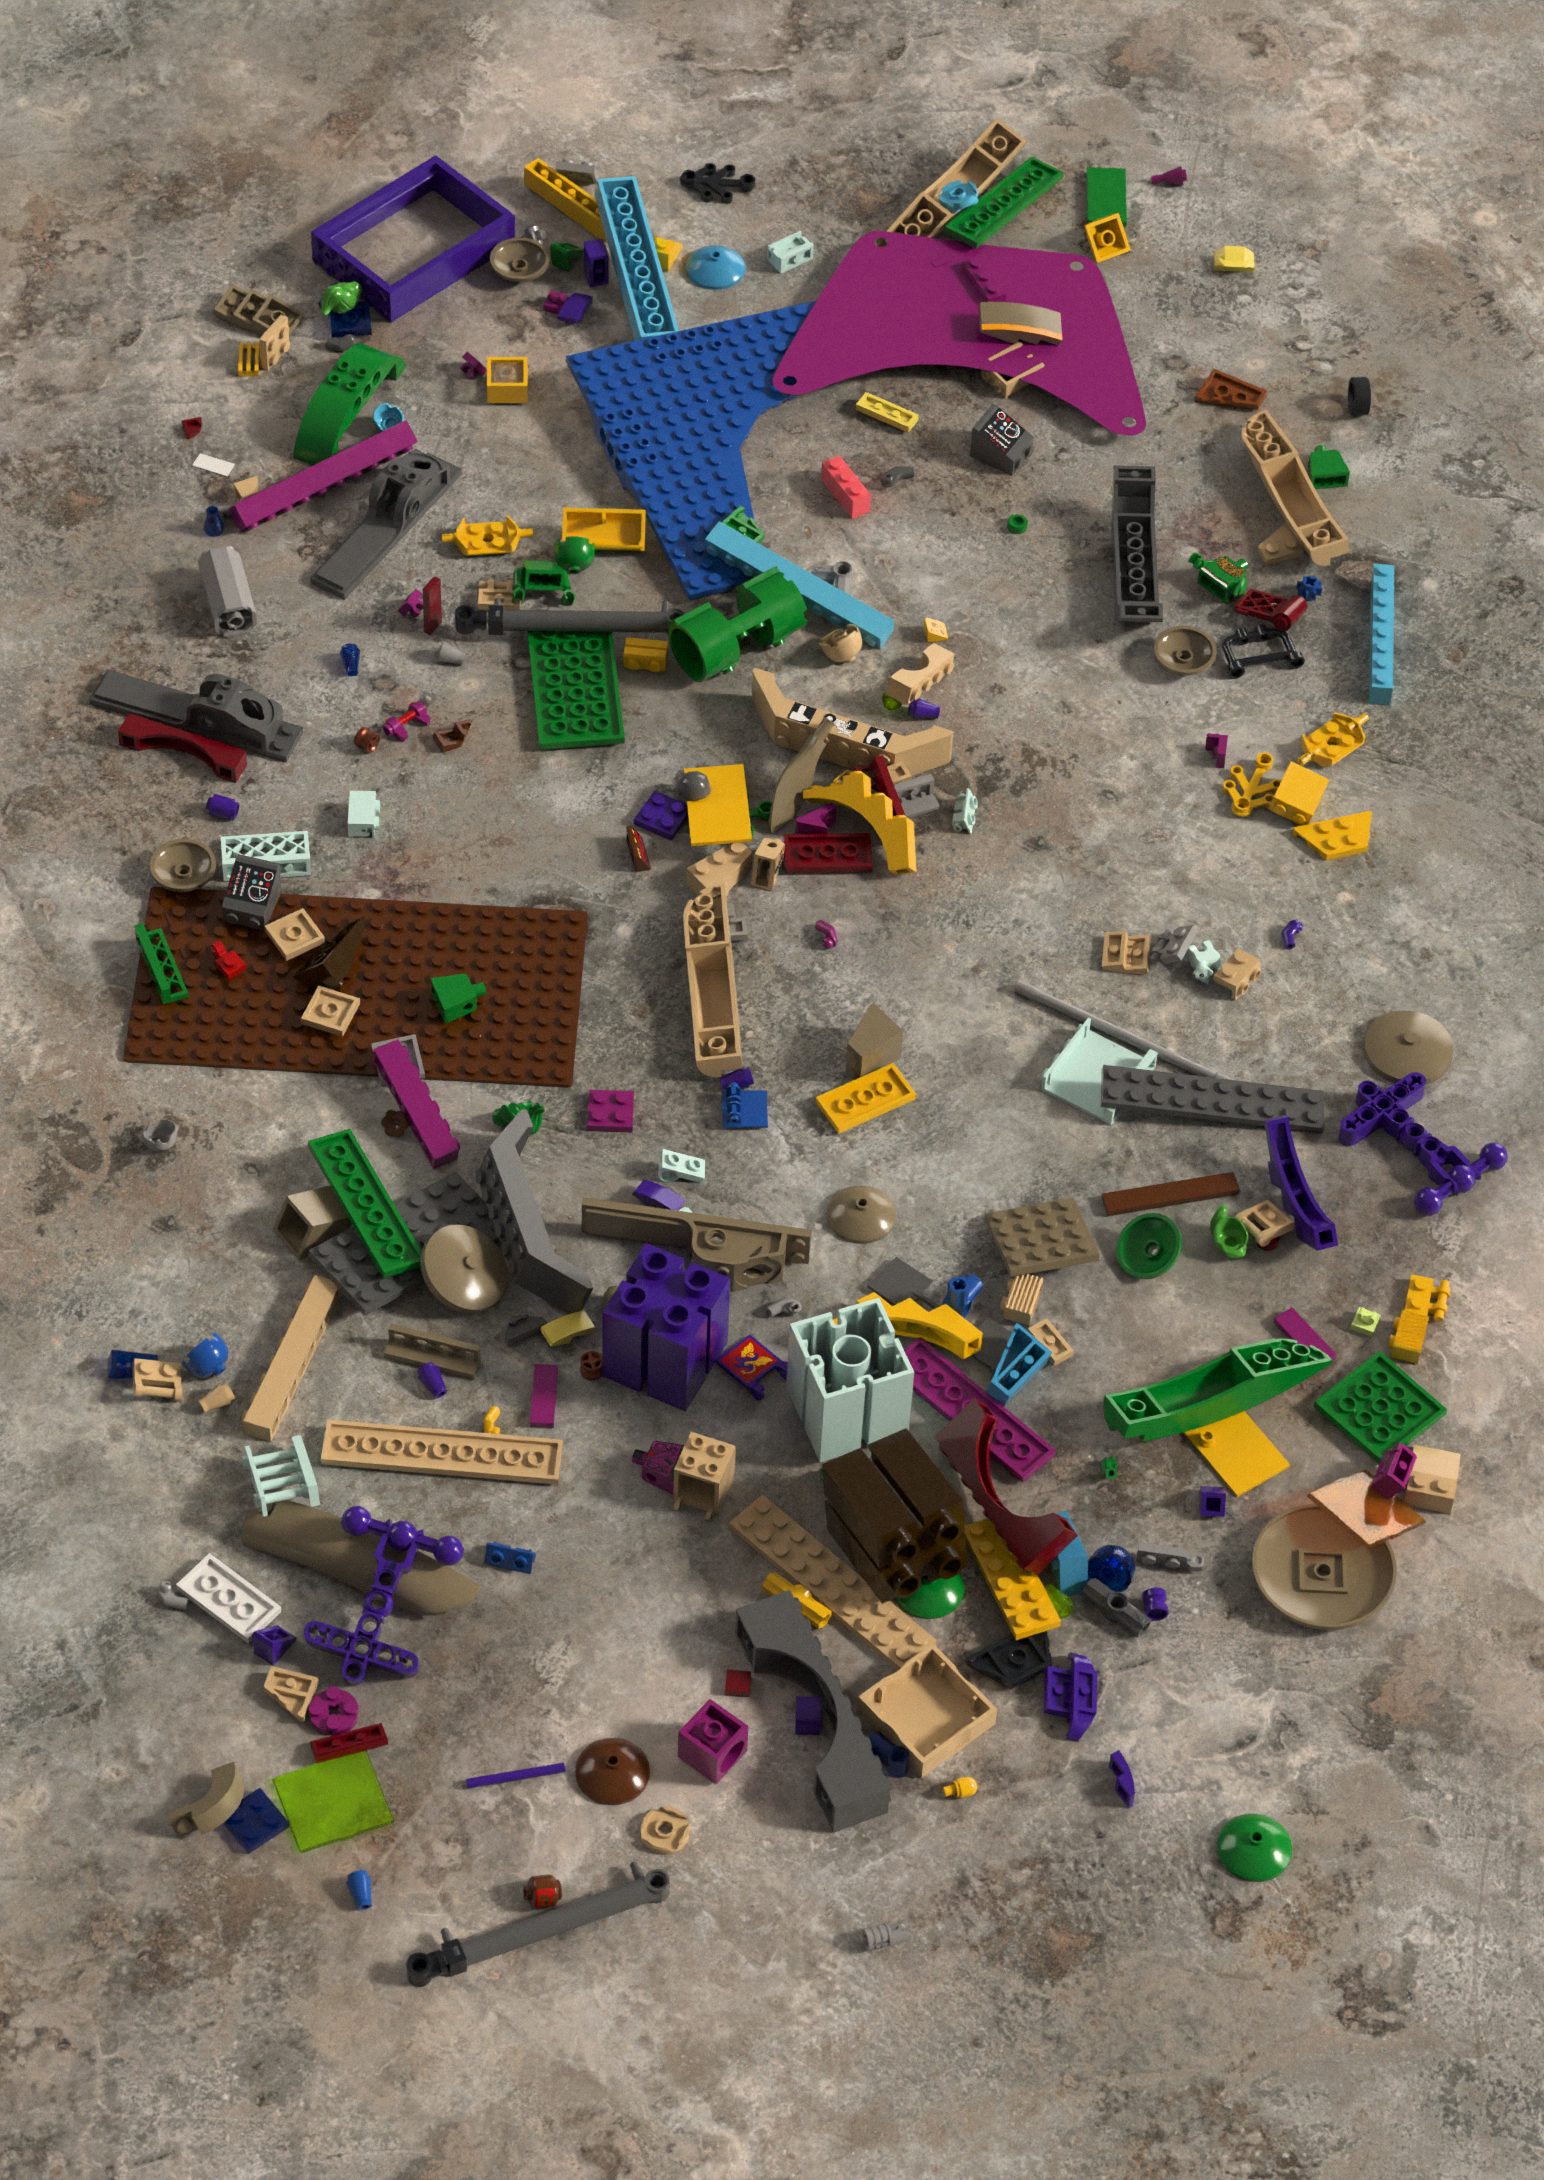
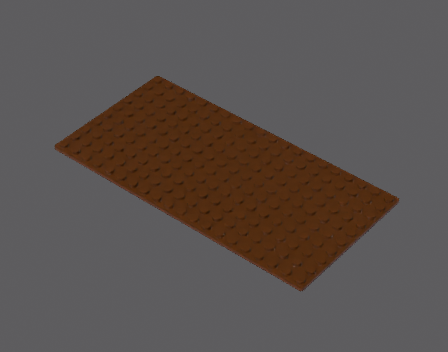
M152 887L150 889L144 927L146 932L159 928L162 929L189 997L163 1004L140 950L124 1050L125 1062L379 1077L377 1067L373 1061L371 1043L416 1034L425 1072V1078L421 1079L569 1088L573 1084L588 919L586 911L280 894L268 924L303 908L325 937L324 944L286 961L264 930L252 929L223 921L222 904L226 891L196 889L187 892H176L163 887ZM166 897L173 910V916L178 921V923H173L171 926L159 901ZM365 916L367 920L349 973L343 978L344 983L334 989V991L360 998V1005L343 1037L301 1024V1017L312 999L316 988L296 981L293 976L304 963L316 958L319 955L317 952L322 947L333 942L332 938L349 922ZM184 934L189 944L190 952L193 953L194 957L183 959L180 952L181 944L175 940L174 935ZM159 937L150 939L151 944L157 946L160 941ZM218 940L224 945L227 953L234 950L246 964V970L230 980L215 966L217 958L212 954V951L215 949L211 944ZM157 953L158 960L164 962L167 956ZM167 969L163 971L165 977L171 978L174 973ZM466 974L471 985L483 982L486 988V995L477 997V1009L445 1024L431 993V978ZM173 985L170 987L171 994L181 991L179 987Z

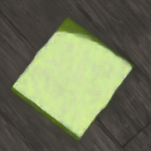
M367 1751L317 1764L314 1763L311 1766L277 1776L272 1780L297 1847L301 1853L338 1841L342 1842L395 1822Z

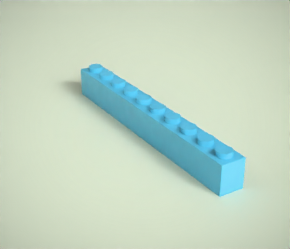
M720 521L705 539V550L710 555L723 559L726 564L737 567L747 576L756 577L777 566L779 571L784 573V578L787 581L792 580L804 599L806 607L811 609L815 615L823 616L833 625L847 629L846 625L848 624L857 625L862 639L870 646H876L881 649L894 631L893 619Z

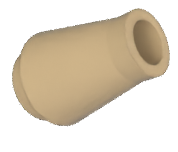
M225 1382L222 1385L219 1383L198 1402L206 1413L231 1404L235 1396Z

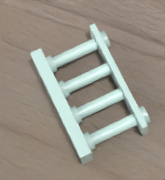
M301 1435L292 1437L293 1446L289 1447L288 1450L252 1456L250 1446H245L246 1456H242L244 1470H249L256 1492V1494H253L256 1508H261L263 1517L268 1516L266 1507L268 1503L303 1497L304 1499L308 1498L310 1507L320 1505L317 1483ZM291 1459V1461H293L289 1463L256 1469L257 1465ZM293 1471L297 1473L296 1475L260 1482V1478ZM295 1484H299V1486H301L298 1488L264 1494V1491Z

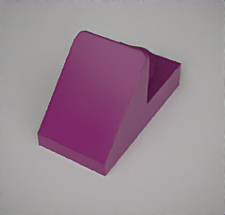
M829 803L797 818L795 834H828L827 827L836 822L837 807L833 803Z

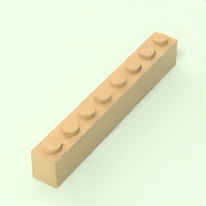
M314 1275L311 1283L308 1282L306 1284L303 1300L298 1301L295 1308L296 1314L293 1319H289L285 1336H281L279 1339L278 1351L276 1355L271 1356L267 1373H263L261 1376L260 1388L258 1392L255 1391L253 1393L249 1410H245L241 1423L244 1424V1434L269 1442L272 1441L342 1296L341 1290L330 1279Z

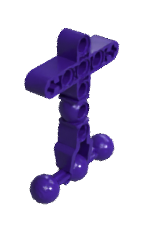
M1412 1072L1385 1091L1373 1081L1361 1082L1356 1096V1105L1359 1108L1341 1121L1339 1141L1343 1145L1353 1146L1381 1127L1389 1135L1395 1137L1397 1141L1400 1140L1404 1148L1414 1151L1413 1155L1415 1157L1418 1156L1419 1161L1427 1168L1428 1177L1439 1185L1435 1189L1423 1188L1415 1195V1208L1422 1215L1432 1216L1437 1214L1442 1208L1443 1199L1451 1194L1457 1196L1458 1193L1470 1191L1475 1185V1181L1481 1180L1482 1172L1486 1169L1499 1170L1507 1163L1508 1154L1505 1147L1499 1143L1490 1142L1485 1144L1480 1150L1479 1159L1470 1164V1161L1457 1147H1448L1438 1138L1432 1136L1431 1133L1427 1134L1424 1126L1414 1123V1118H1410L1406 1110L1423 1098L1426 1078L1423 1074ZM1451 1164L1453 1167L1447 1174L1440 1165Z
M352 1506L346 1509L341 1517L343 1530L351 1536H361L366 1532L381 1536L375 1551V1559L378 1564L374 1579L375 1584H372V1590L363 1599V1616L359 1619L354 1633L318 1621H312L304 1628L305 1640L313 1648L345 1658L342 1674L345 1682L351 1686H356L363 1682L369 1666L405 1678L414 1677L420 1668L418 1657L411 1651L378 1641L382 1629L381 1623L384 1624V1618L391 1613L394 1604L393 1592L396 1590L402 1575L411 1571L418 1549L433 1553L438 1563L444 1566H452L463 1557V1544L454 1536H443L438 1540L425 1536L423 1529L417 1531L414 1525L408 1521L392 1523L389 1518L384 1523L372 1519L367 1509L361 1506ZM388 1543L397 1551L409 1550L404 1563L397 1564L394 1560L386 1561L383 1558ZM388 1576L393 1581L390 1585L383 1586L380 1584L381 1578ZM376 1599H381L385 1602L383 1607L375 1609L371 1605ZM367 1622H374L376 1624V1628L371 1632L363 1629ZM316 1630H319L320 1636L312 1639L310 1633H315ZM337 1637L345 1639V1643L341 1647L333 1646L332 1641ZM359 1645H366L368 1647V1651L362 1655L357 1654L355 1649ZM383 1652H388L392 1655L391 1659L387 1662L379 1661L378 1657ZM408 1660H411L413 1666L405 1669L403 1663H408ZM353 1667L360 1670L359 1675L354 1678L347 1675L348 1670Z

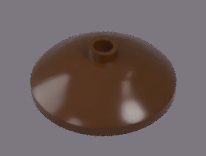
M604 1738L591 1743L581 1752L576 1762L575 1775L579 1788L591 1800L604 1805H621L634 1800L644 1791L649 1781L650 1767L645 1753L634 1743L621 1738ZM610 1761H615V1762H617V1763L614 1764V1765L609 1764Z

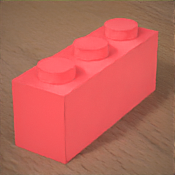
M837 456L822 462L821 480L849 516L853 519L870 512L871 494L844 460Z

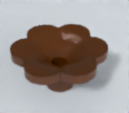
M388 1110L385 1114L386 1117L381 1119V1125L385 1128V1133L388 1136L395 1135L396 1137H401L404 1134V1130L409 1127V1122L405 1119V1113L400 1110Z

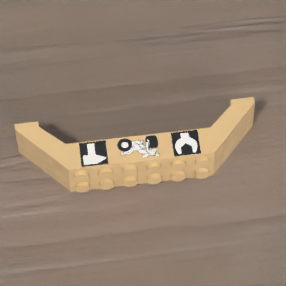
M758 668L753 669L751 700L774 744L799 752L804 746L808 734L813 735L823 717H826L835 723V726H833L824 740L826 746L819 757L821 760L854 769L857 766L871 764L875 757L883 755L886 766L903 761L911 775L948 764L951 760L953 731L933 725L931 729L902 736L787 699L775 683L774 673ZM871 771L863 772V773L872 775V774H871Z

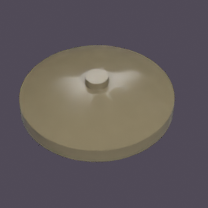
M1395 1011L1379 1017L1368 1028L1364 1040V1055L1369 1066L1379 1076L1392 1083L1398 1082L1412 1072L1423 1074L1426 1078V1084L1432 1083L1447 1072L1453 1057V1042L1445 1027L1434 1018L1415 1011Z
M449 1225L436 1231L426 1241L421 1253V1271L429 1290L441 1303L455 1311L473 1314L486 1311L500 1300L507 1286V1266L501 1251L487 1235L470 1226Z

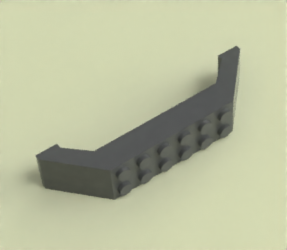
M1114 465L1111 538L1115 621L1163 622V604L1159 603L1154 517L1156 477L1154 466Z
M522 1109L489 1146L481 1166L476 1172V1182L482 1190L483 1201L487 1204L489 1218L495 1226V1234L499 1237L502 1254L506 1257L508 1270L512 1274L514 1282L567 1314L583 1310L593 1290V1286L587 1270H580L554 1253L519 1158L533 1129L527 1109Z

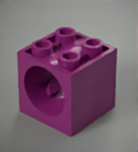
M709 1699L678 1732V1757L710 1781L717 1784L747 1752L749 1726Z

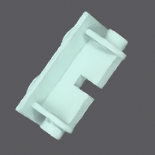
M967 788L966 794L961 793L955 799L952 827L957 832L967 829L969 834H972V827L975 824L974 813L978 803L976 796L972 795L969 788Z

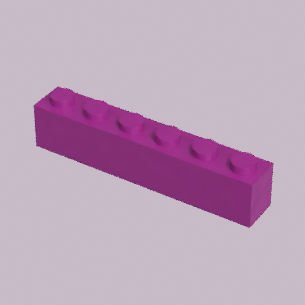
M397 1039L375 1048L373 1061L398 1107L405 1113V1119L408 1120L409 1127L432 1169H436L458 1159L460 1144L457 1138H453L450 1134V1126L447 1120L442 1119L440 1116L439 1106L429 1096L430 1091L425 1082L422 1083L419 1078V1070L416 1064L411 1063L408 1049L406 1046H402Z

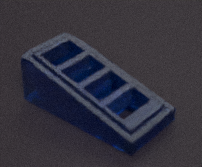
M111 1350L108 1357V1378H133L134 1359L158 1361V1355Z

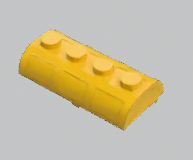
M563 507L562 541H566V537L578 536L589 539L590 544L594 542L595 550L645 551L646 510Z

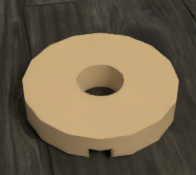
M668 1806L649 1811L641 1822V1840L648 1849L655 1853L665 1855L681 1850L688 1842L690 1835V1826L686 1816L678 1809ZM662 1826H668L672 1831L668 1834H662L658 1829Z

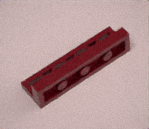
M883 755L875 757L871 764L854 768V771H871L873 776L871 789L878 793H883L892 800L893 817L905 815Z

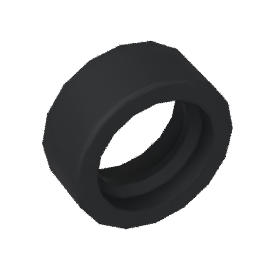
M1351 377L1349 380L1348 406L1352 416L1368 415L1370 412L1371 387L1367 377Z

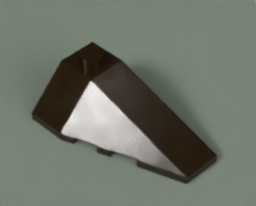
M365 916L349 922L332 938L333 942L322 947L317 952L319 955L312 961L308 960L304 963L293 978L316 989L318 986L334 990L344 983L343 978L349 973L367 920Z

